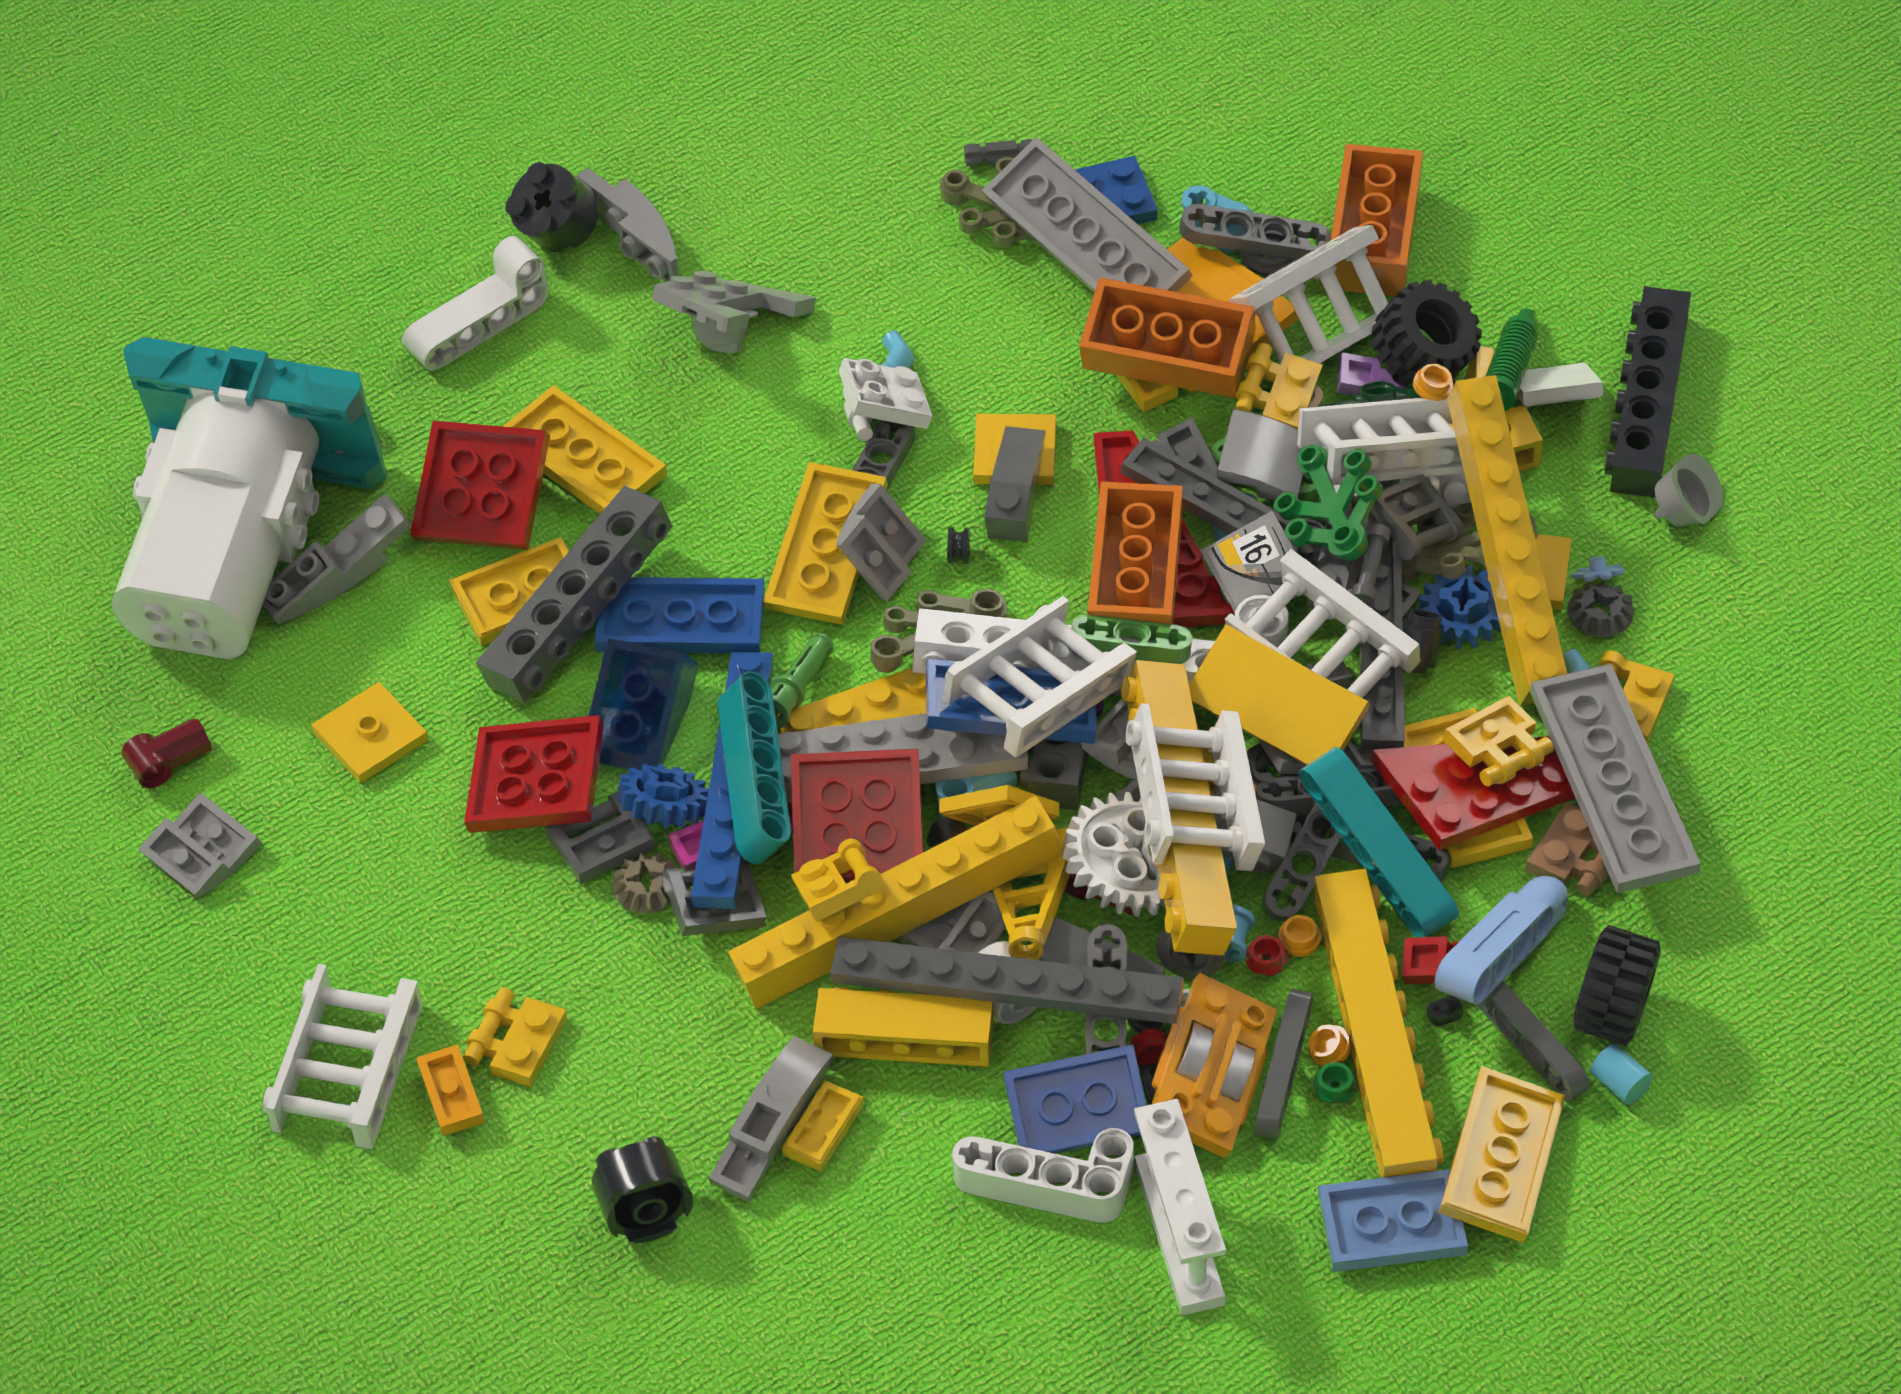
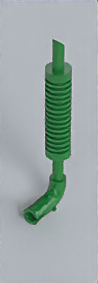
M1527 308L1521 309L1519 315H1514L1505 322L1486 376L1496 375L1505 411L1514 405L1539 334L1538 325L1533 320L1536 312Z

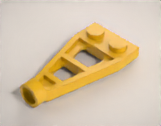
M1068 827L1056 830L1062 853L1065 848L1063 840ZM1062 854L1014 878L1018 879L1047 873L1043 885L1013 890L1010 880L992 889L1009 934L1008 952L1010 957L1039 960L1042 957L1043 946L1046 943L1070 876L1065 871L1068 860L1062 859ZM1041 904L1038 914L1016 918L1015 909ZM1031 941L1033 944L1024 946L1021 945V942Z

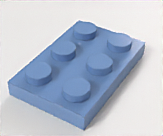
M1450 1169L1318 1186V1198L1333 1272L1467 1255L1468 1243L1463 1221L1438 1213Z

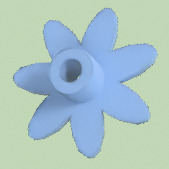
M1597 556L1589 559L1590 568H1578V572L1571 575L1574 579L1586 582L1594 581L1598 577L1603 580H1609L1612 577L1623 575L1625 568H1621V564L1606 566L1605 557Z

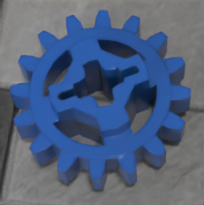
M1467 566L1466 572L1458 578L1448 579L1442 575L1435 574V585L1431 583L1424 585V595L1419 597V609L1432 611L1442 616L1441 625L1444 626L1442 645H1445L1451 639L1455 640L1456 649H1461L1465 641H1469L1473 648H1477L1478 639L1484 638L1486 641L1492 642L1493 630L1501 632L1486 570L1477 576L1473 575L1472 567Z
M642 764L641 771L631 767L628 774L621 775L617 802L621 803L622 811H632L631 818H640L646 824L651 825L654 822H661L662 826L666 828L670 824L685 827L686 820L696 824L699 821V817H704L709 789L705 788L706 782L704 780H694L695 773H686L680 767L676 766L673 769H666L663 764H658L657 767Z

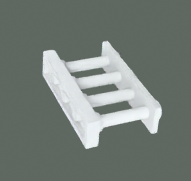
M1373 225L1350 229L1229 299L1232 303L1254 307L1255 315L1258 316L1280 364L1285 352L1294 355L1272 310L1274 306L1272 300L1282 294L1285 298L1289 297L1313 347V350L1304 354L1301 358L1321 363L1371 334L1372 326L1376 323V317L1388 304L1365 255L1368 252L1366 246L1379 239ZM1343 259H1346L1347 262H1352L1375 311V314L1358 323L1334 273L1337 270L1335 264ZM1312 277H1315L1316 280H1321L1344 329V332L1329 341L1326 340L1303 291L1306 288L1304 282Z
M1414 398L1300 408L1297 446L1301 449L1307 445L1314 444L1322 447L1325 446L1329 450L1327 471L1333 485H1341L1348 471L1343 465V460L1354 449H1362L1372 461L1370 470L1364 476L1373 475L1378 481L1408 479L1420 474L1429 477L1464 473L1455 432L1450 426L1451 415L1447 398L1442 401Z
M1292 549L1280 559L1283 584L1246 624L1231 613L1225 618L1227 625L1290 659L1327 618L1330 620L1336 618L1346 626L1347 632L1311 670L1327 678L1359 642L1365 643L1367 641L1378 650L1379 656L1348 688L1350 692L1361 698L1370 691L1391 667L1396 668L1399 665L1408 673H1411L1420 663L1419 643ZM1304 594L1314 602L1315 608L1278 648L1259 635L1295 595L1300 596Z
M1064 596L1050 605L1040 607L1033 616L964 661L955 662L945 675L946 684L942 701L950 705L968 693L1006 723L1007 729L1004 749L1015 758L1121 688L1124 678L1130 676L1134 666L1137 651L1125 642L1110 652H1101L1067 626L1065 619L1069 600ZM1055 637L1091 665L1082 671L1077 670L1074 672L1044 649L1041 644ZM1026 655L1062 684L1053 690H1044L1013 666L1012 663ZM997 674L1033 703L1025 709L1020 708L1017 710L984 685L983 682Z
M1141 703L1134 720H1130L1127 724L1126 743L1128 746H1132L1146 821L1144 841L1146 845H1150L1153 863L1162 864L1171 843L1227 847L1228 851L1233 853L1236 870L1253 871L1265 846V839L1239 713L1222 710L1215 727H1211L1209 731L1153 726L1149 704ZM1157 744L1207 748L1208 752L1213 753L1214 763L1159 759ZM1163 777L1214 781L1215 785H1219L1221 796L1166 792ZM1169 810L1220 814L1222 818H1226L1228 830L1172 825Z
M318 964L313 979H308L305 982L302 992L303 1006L274 1086L268 1087L265 1092L263 1112L268 1115L272 1132L281 1133L287 1113L347 1123V1127L352 1129L356 1147L373 1149L423 1006L418 981L401 978L395 994H390L389 997L332 988L326 965ZM326 1005L384 1014L386 1018L383 1030L378 1029L376 1033L320 1024ZM314 1040L372 1050L374 1055L371 1065H366L363 1069L307 1060ZM301 1076L359 1086L361 1091L358 1102H352L350 1106L294 1096Z
M1178 1099L1134 1108V1114L1146 1150V1154L1135 1156V1168L1180 1314L1182 1316L1225 1306V1294L1213 1257L1226 1255V1248Z

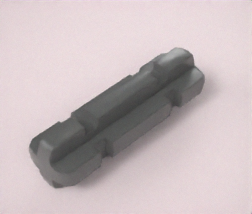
M1033 139L1021 140L1019 144H1016V140L985 143V146L980 147V143L967 144L964 147L965 163L969 167L982 166L981 162H987V165H995L1003 157L1015 158Z

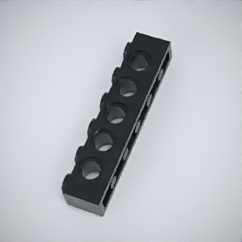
M1644 286L1641 302H1633L1630 324L1637 325L1636 331H1628L1625 354H1631L1632 358L1631 361L1623 360L1620 383L1627 384L1626 391L1618 390L1615 413L1622 414L1621 421L1613 420L1610 435V444H1616V451H1607L1604 474L1612 475L1611 492L1656 498L1654 489L1663 474L1689 316L1691 292Z

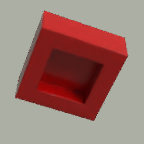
M1447 936L1405 938L1401 975L1405 984L1435 983L1438 966L1445 955L1451 950V943Z

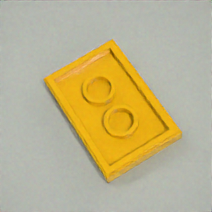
M562 537L449 580L450 588L481 646L491 643L496 639L569 552Z

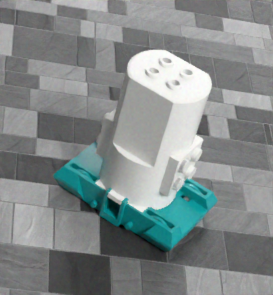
M142 337L126 345L123 352L134 390H138L149 420L153 443H150L147 448L144 472L142 476L136 478L133 487V498L137 500L142 521L111 601L112 611L125 629L151 646L232 660L242 655L248 647L278 561L292 563L298 549H303L306 543V525L310 515L316 514L319 505V493L315 491L312 480L370 489L386 480L387 472L380 441L370 407L367 405L361 378L357 372L273 359L268 357L267 352L230 346L229 351Z

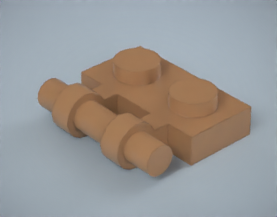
M1567 801L1528 858L1526 871L1538 877H1555L1562 881L1565 886L1571 877L1580 880L1576 886L1577 891L1583 896H1591L1596 887H1601L1609 874L1580 807ZM1589 850L1598 853L1594 860H1583Z

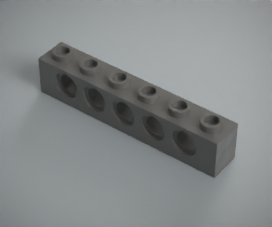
M625 485L476 661L488 687L526 704L532 695L543 686L547 677L567 657L581 636L592 627L596 618L617 597L621 588L641 568L645 559L666 538L673 526L661 501Z

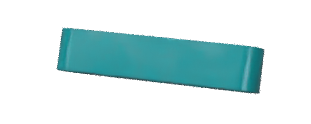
M747 671L718 699V711L735 844L741 856L753 864H762L790 838L791 826L772 690L763 676L756 672Z
M1331 748L1299 770V777L1306 791L1362 867L1366 868L1370 878L1416 938L1430 937L1458 918L1459 911L1451 895L1349 757L1340 748Z

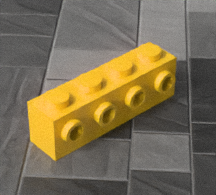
M846 987L819 988L813 1026L814 1046L833 1054V1057L989 1067L994 1028L993 1002L923 993H895L886 989L861 991L851 990Z

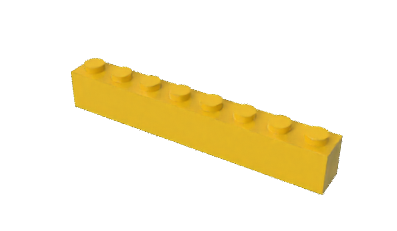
M1492 375L1458 380L1455 382L1447 398L1518 704L1519 706L1532 705L1535 703L1530 693L1531 682L1565 675L1567 670L1497 377Z
M1136 660L1130 676L1124 678L1121 689L1122 700L1127 702L1129 709L1127 724L1130 720H1134L1140 704L1143 703L1150 706L1153 726L1197 730L1185 664ZM1157 744L1159 759L1204 763L1201 747ZM1163 777L1166 792L1211 796L1208 780ZM1169 810L1172 825L1217 829L1214 813ZM1171 843L1162 864L1154 865H1158L1159 869L1158 893L1160 899L1165 901V930L1171 934L1174 952L1224 955L1237 929L1221 847Z
M1034 796L880 874L883 884L875 894L817 922L811 912L807 911L728 951L737 976L755 1009H758L831 972L839 937L890 942L1063 854L1055 826L1038 798Z
M1366 868L1315 876L1314 903L1344 1029L1350 1035L1352 1041L1350 1054L1379 1176L1384 1178L1437 1171V1164H1443L1444 1161L1442 1144L1439 1137L1432 1138L1430 1127L1434 1126L1433 1108L1430 1100L1423 1101L1421 1090L1425 1089L1423 1068L1421 1063L1414 1064L1412 1053L1416 1052L1413 1028L1411 1026L1405 1027L1403 1017L1407 1016L1403 990L1396 991L1394 981L1398 980V969L1395 956L1387 955L1385 945H1389L1386 920H1378L1376 910H1380L1378 887L1376 884L1370 885Z

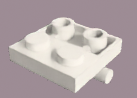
M843 358L839 374L844 386V411L849 425L855 428L859 440L868 441L872 438L873 431L870 425L872 418L925 429L928 428L932 419V413L917 372H913L911 369L903 366L893 368L878 365L868 359L853 360Z

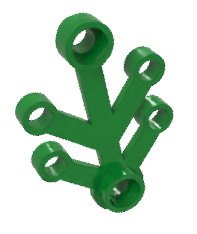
M1307 445L1298 454V468L1309 481L1314 483L1322 503L1300 501L1294 493L1284 492L1276 498L1274 509L1284 520H1291L1296 517L1285 528V535L1294 546L1300 547L1305 544L1328 546L1329 551L1334 557L1344 561H1353L1362 556L1368 547L1367 531L1363 525L1375 501L1382 496L1383 486L1375 476H1364L1370 470L1372 461L1362 449H1354L1343 460V465L1348 471L1336 492L1327 471L1328 452L1322 446ZM1356 492L1360 498L1348 519L1345 512ZM1303 518L1330 521L1333 529L1311 528Z

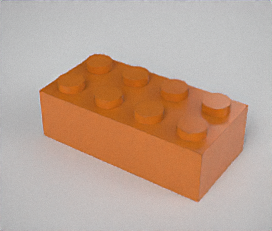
M1346 144L1331 240L1354 227L1373 225L1379 239L1366 246L1368 252L1365 255L1384 295L1396 296L1403 287L1406 288L1421 187L1423 151ZM1343 259L1335 264L1337 270L1334 273L1343 291L1366 293L1351 261L1347 262L1346 259Z
M1099 277L1079 345L1082 368L1236 398V392L1239 384L1242 382L1256 331L1254 307Z
M1101 482L1088 615L1173 624L1183 518V486Z

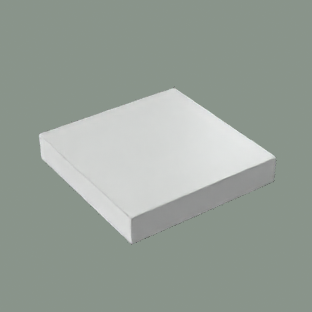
M1586 363L1531 369L1525 371L1517 397L1526 407L1598 398L1603 396V383Z

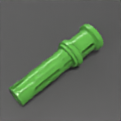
M822 633L813 634L787 672L776 676L771 682L770 687L773 695L777 729L787 725L791 719L792 709L799 707L805 699L806 686L833 652L834 647H831L833 641L827 635Z

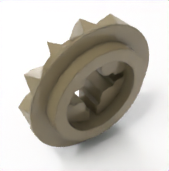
M641 852L637 859L632 861L624 859L622 867L619 870H614L612 888L616 900L624 908L637 913H652L670 905L669 894L665 893L662 885V872L664 869L675 868L673 861L663 860L659 853L654 857H646ZM647 873L651 879L650 892H646L645 887L641 883L642 874Z

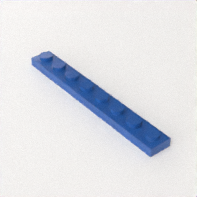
M731 652L725 691L747 671L760 674L770 685L774 665L773 654ZM720 724L691 899L693 908L735 909L743 857L735 844Z

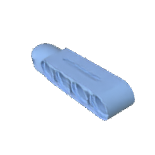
M1539 876L1530 880L1517 893L1510 892L1442 959L1435 976L1436 990L1475 1005L1482 1003L1564 917L1568 892L1564 883L1555 877Z

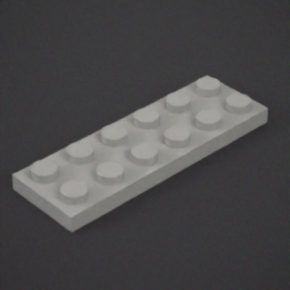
M1037 137L981 190L990 202L1094 293L1099 277L1177 292L1193 276L1187 266Z
M1612 664L1531 682V696L1616 892L1621 893L1699 874L1701 863Z
M926 714L778 734L787 803L792 802L790 754L919 748L920 784L1028 769L1026 751L1015 758L1004 749L1006 736L927 729Z

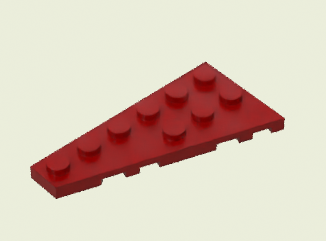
M1133 430L1093 433L1098 495L1100 494L1101 482L1137 483L1120 473L1123 461L1139 443ZM1182 519L1173 625L1182 627L1226 624L1225 618L1230 613L1235 616V612L1230 603L1227 604L1220 592V585L1215 576H1211L1203 562V555Z
M1532 737V738H1533L1535 741H1538V740H1540V739H1542V738H1544V737ZM1447 744L1374 749L1370 758L1371 763L1438 850L1576 798L1555 749L1552 753L1544 756V761L1533 768L1524 767L1516 772V776L1503 784L1496 782L1491 786H1485L1480 779V772L1489 767L1484 761L1470 768ZM1512 746L1502 750L1508 757L1517 752Z

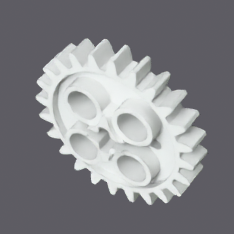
M1130 792L1125 793L1123 801H1118L1113 793H1109L1105 804L1095 797L1090 808L1082 805L1078 816H1072L1069 827L1066 830L1063 840L1065 848L1062 859L1068 860L1066 873L1077 874L1073 885L1075 887L1088 886L1085 896L1087 899L1093 898L1096 895L1102 897L1101 908H1105L1110 902L1116 903L1117 914H1121L1125 906L1132 908L1135 917H1139L1142 907H1146L1154 916L1157 914L1160 904L1166 909L1165 901L1160 899L1158 893L1160 874L1158 865L1153 864L1150 845H1146L1144 841L1146 821L1142 800L1140 798L1139 802H1134Z

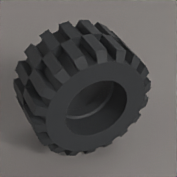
M1423 280L1420 284L1417 281L1412 282L1406 288L1403 287L1376 317V323L1372 326L1371 334L1375 336L1372 340L1373 349L1379 351L1376 357L1380 364L1385 363L1388 367L1386 371L1391 376L1397 375L1400 378V383L1406 386L1408 383L1413 384L1415 374L1428 364H1439L1445 367L1451 373L1453 380L1479 351L1481 344L1478 341L1482 337V330L1476 327V325L1480 321L1477 314L1471 313L1470 309L1472 306L1470 303L1460 299L1459 296L1461 294L1455 289L1451 292L1447 290V285L1440 282L1434 286L1431 280ZM1420 329L1427 333L1433 341L1429 340Z
M1608 925L1600 933L1577 1000L1573 1017L1575 1030L1624 1046L1634 1038L1661 954L1660 942L1658 940Z

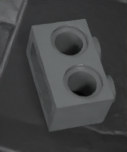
M1043 739L1027 750V753L1032 754L1030 763L1028 762V769L1021 770L1020 786L1027 788V792L1058 802L1061 809L1078 810L1089 753L1082 748L1080 742Z

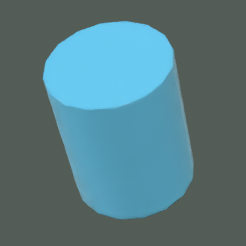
M1611 1044L1596 1057L1590 1068V1073L1626 1105L1636 1102L1647 1091L1653 1080L1652 1074L1618 1044Z

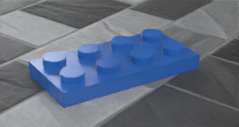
M631 577L621 588L617 597L597 617L595 633L596 652H760L764 610L763 600L765 597L764 579Z
M927 660L925 671L927 729L1006 736V723L968 693L950 705L942 701L946 684L945 675L948 669L957 661ZM1016 667L1044 690H1053L1062 684L1043 669ZM997 674L983 682L984 685L1017 710L1020 708L1025 709L1033 703ZM1096 704L1045 739L1094 744L1097 733Z

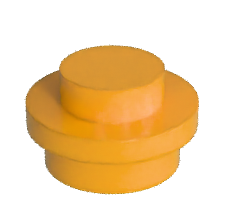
M1428 364L1415 374L1413 387L1416 393L1424 399L1442 401L1448 398L1453 388L1452 376L1445 367L1439 364Z
M1292 916L1279 929L1278 939L1282 942L1287 953L1292 956L1304 957L1311 955L1321 944V930L1315 921L1308 916Z
M1322 1025L1314 1030L1309 1038V1053L1312 1060L1321 1067L1332 1062L1342 1063L1351 1051V1037L1340 1026Z

